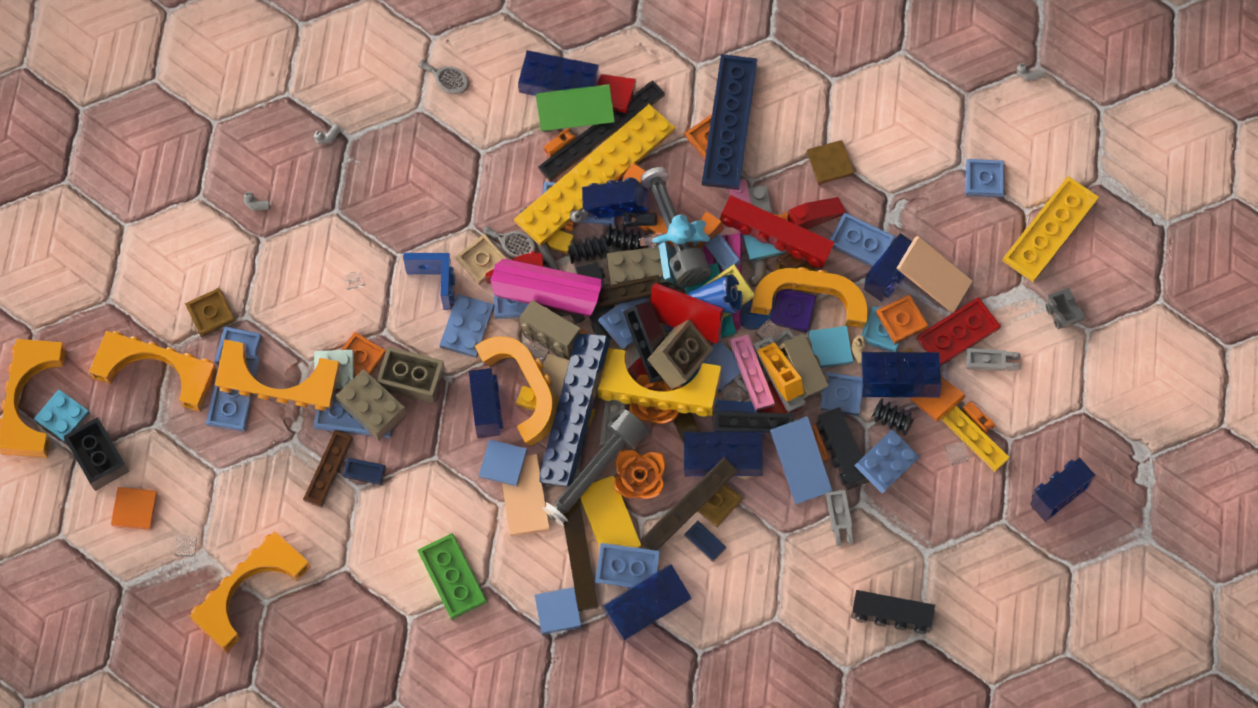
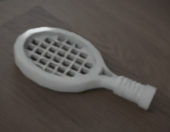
M423 59L420 61L418 67L433 73L437 85L444 92L458 95L467 90L469 85L468 78L460 69L451 66L434 68Z
M485 226L482 233L498 239L504 252L512 258L522 255V252L527 254V250L535 252L536 249L534 240L524 232L510 231L500 234Z

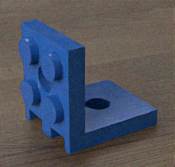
M403 253L406 274L441 275L440 296L443 310H451V303H455V292H453L455 274L454 267L451 266L450 253Z

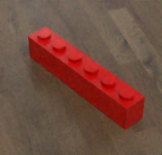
M730 195L719 219L726 227H733L744 235L753 236L761 243L774 245L775 249L779 251L785 250L794 258L804 259L810 265L822 269L835 243Z

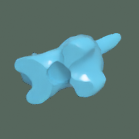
M677 215L672 219L667 234L657 236L653 239V242L672 241L676 244L693 242V246H696L701 241L708 242L710 237L704 232L705 221L698 220L689 223L685 215Z

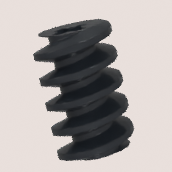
M610 223L606 235L607 247H610L613 243L615 249L621 245L622 251L627 246L628 251L644 249L648 233L646 232L642 237L641 231L638 230L636 235H634L632 228L629 233H626V227L619 231V225L612 229Z
M600 235L599 241L596 236H593L592 242L587 237L584 244L581 239H578L577 245L573 240H570V245L568 246L571 264H573L574 258H576L578 263H581V257L588 262L589 256L594 261L597 254L600 259H603L604 253L606 255L608 253L606 240L603 235Z
M881 398L872 414V417L875 416V422L877 423L882 419V426L889 422V429L896 425V432L899 433L903 429V435L906 436L915 417L911 418L912 412L910 411L907 415H904V408L897 412L898 405L891 409V402L883 405V399Z

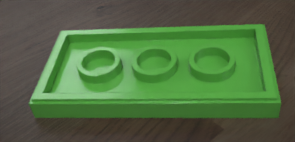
M610 84L536 93L541 131L615 122Z
M453 533L417 550L451 620L487 603Z

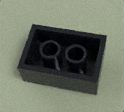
M98 417L63 436L94 491L130 472Z

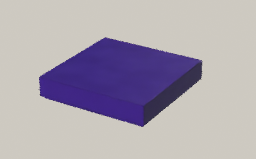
M789 289L779 291L770 324L807 333L816 296Z

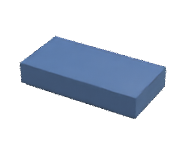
M720 233L705 243V246L723 271L733 264L736 267L741 264L740 259Z

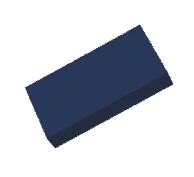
M347 457L343 478L381 485L386 466Z
M699 521L684 534L712 562L726 550V546Z

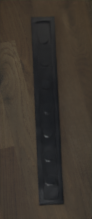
M652 80L632 96L627 113L614 111L615 122L592 125L539 165L538 170L551 182L616 133L648 104L652 106L665 96L664 91Z

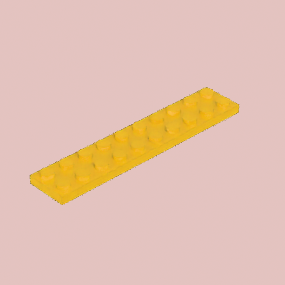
M648 104L515 217L514 222L540 246L543 245L571 221L570 213L572 211L581 210L586 204L592 203L620 179L632 163L637 164L675 131V126Z

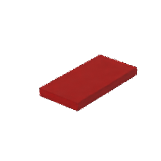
M657 283L652 286L651 303L659 322L676 327L690 319L706 340L716 344L720 341L723 308Z
M977 297L917 335L916 339L937 368H940L965 352L968 348L973 347L1001 329V325L982 300Z

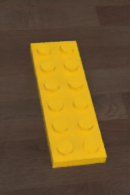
M1067 176L1002 261L1034 282L1098 201L1099 196Z

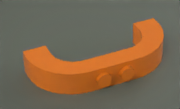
M634 163L629 167L622 180V202L628 212L654 213L641 203V195L645 187L642 185L640 178L646 171ZM707 211L700 219L706 223L704 232L710 237V240L725 228L719 219ZM658 215L656 226H638L644 232L650 231L653 233L652 236L654 238L668 232L664 219ZM666 241V243L674 247L672 241ZM701 241L696 246H693V242H688L690 248H701L706 243Z

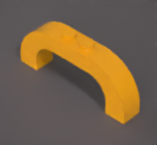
M804 267L798 269H779L765 276L754 292L755 297L752 298L750 313L769 315L773 296L781 290L792 289L829 294L837 297L843 303L846 310L845 326L864 328L867 322L866 300L861 290L852 281L843 276L828 273L825 270L809 271L808 268Z
M493 337L477 344L475 348L482 361L489 367L505 358L516 359L536 396L537 405L533 415L528 420L519 424L517 428L525 443L532 447L544 439L551 431L558 406L556 395L551 387L553 382L548 374H544L542 361L539 357L536 359L535 355L521 342L510 337Z

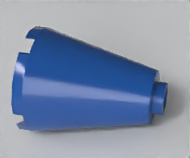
M732 274L723 276L688 294L691 297L723 308V313H737L742 308V291H738L736 285H739V282Z

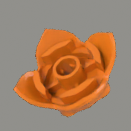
M639 375L636 381L646 389L659 392L673 391L682 387L681 384L671 389L665 381L662 383L659 381L650 383L648 375ZM635 403L630 404V412L641 421L650 422L652 425L669 423L679 413L677 410L672 409L661 410L653 406L643 407Z
M620 450L616 459L618 475L614 480L615 490L620 495L628 498L651 499L659 496L664 488L662 480L666 467L664 455L655 451L640 455L635 450ZM636 474H643V479H636Z

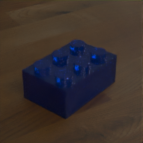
M632 177L625 178L624 181L609 180L604 184L591 183L588 186L582 187L583 209L595 220L623 216L624 212L647 213L649 212V190Z
M900 233L866 274L863 290L880 302L885 298H889L895 290L893 289L896 284L900 285L906 277L897 269V266L913 241Z
M492 368L469 371V380L477 438L500 436V429H503V421L500 411L501 404L497 374L492 373Z
M1080 457L1076 461L1070 460L1064 466L1065 469L1062 472H1055L1049 478L1050 481L1047 484L1041 483L1035 488V493L1031 496L1030 505L1045 522L1090 487L1095 474Z

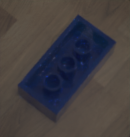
M527 50L518 81L519 93L536 96V93L597 86L599 65Z
M861 352V397L940 398L941 371L939 352Z
M684 432V477L705 476L724 457L738 470L734 476H763V432Z
M668 564L600 607L619 639L626 640L692 598L672 564Z

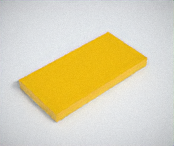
M614 476L592 483L582 494L580 500L599 549L600 543L641 548V543L623 498L615 490Z

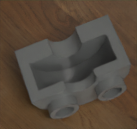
M1069 288L1048 295V303L1045 304L1048 314L1053 315L1054 324L1057 329L1085 320L1086 317L1081 308L1077 307L1075 298Z

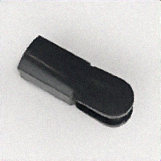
M623 213L624 222H622V226L657 225L656 213ZM636 217V222H632V218Z

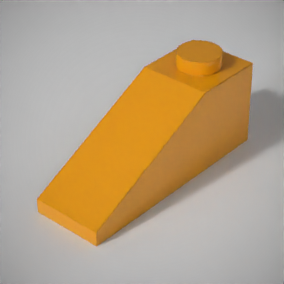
M775 342L757 350L777 389L787 402L804 394L802 378Z

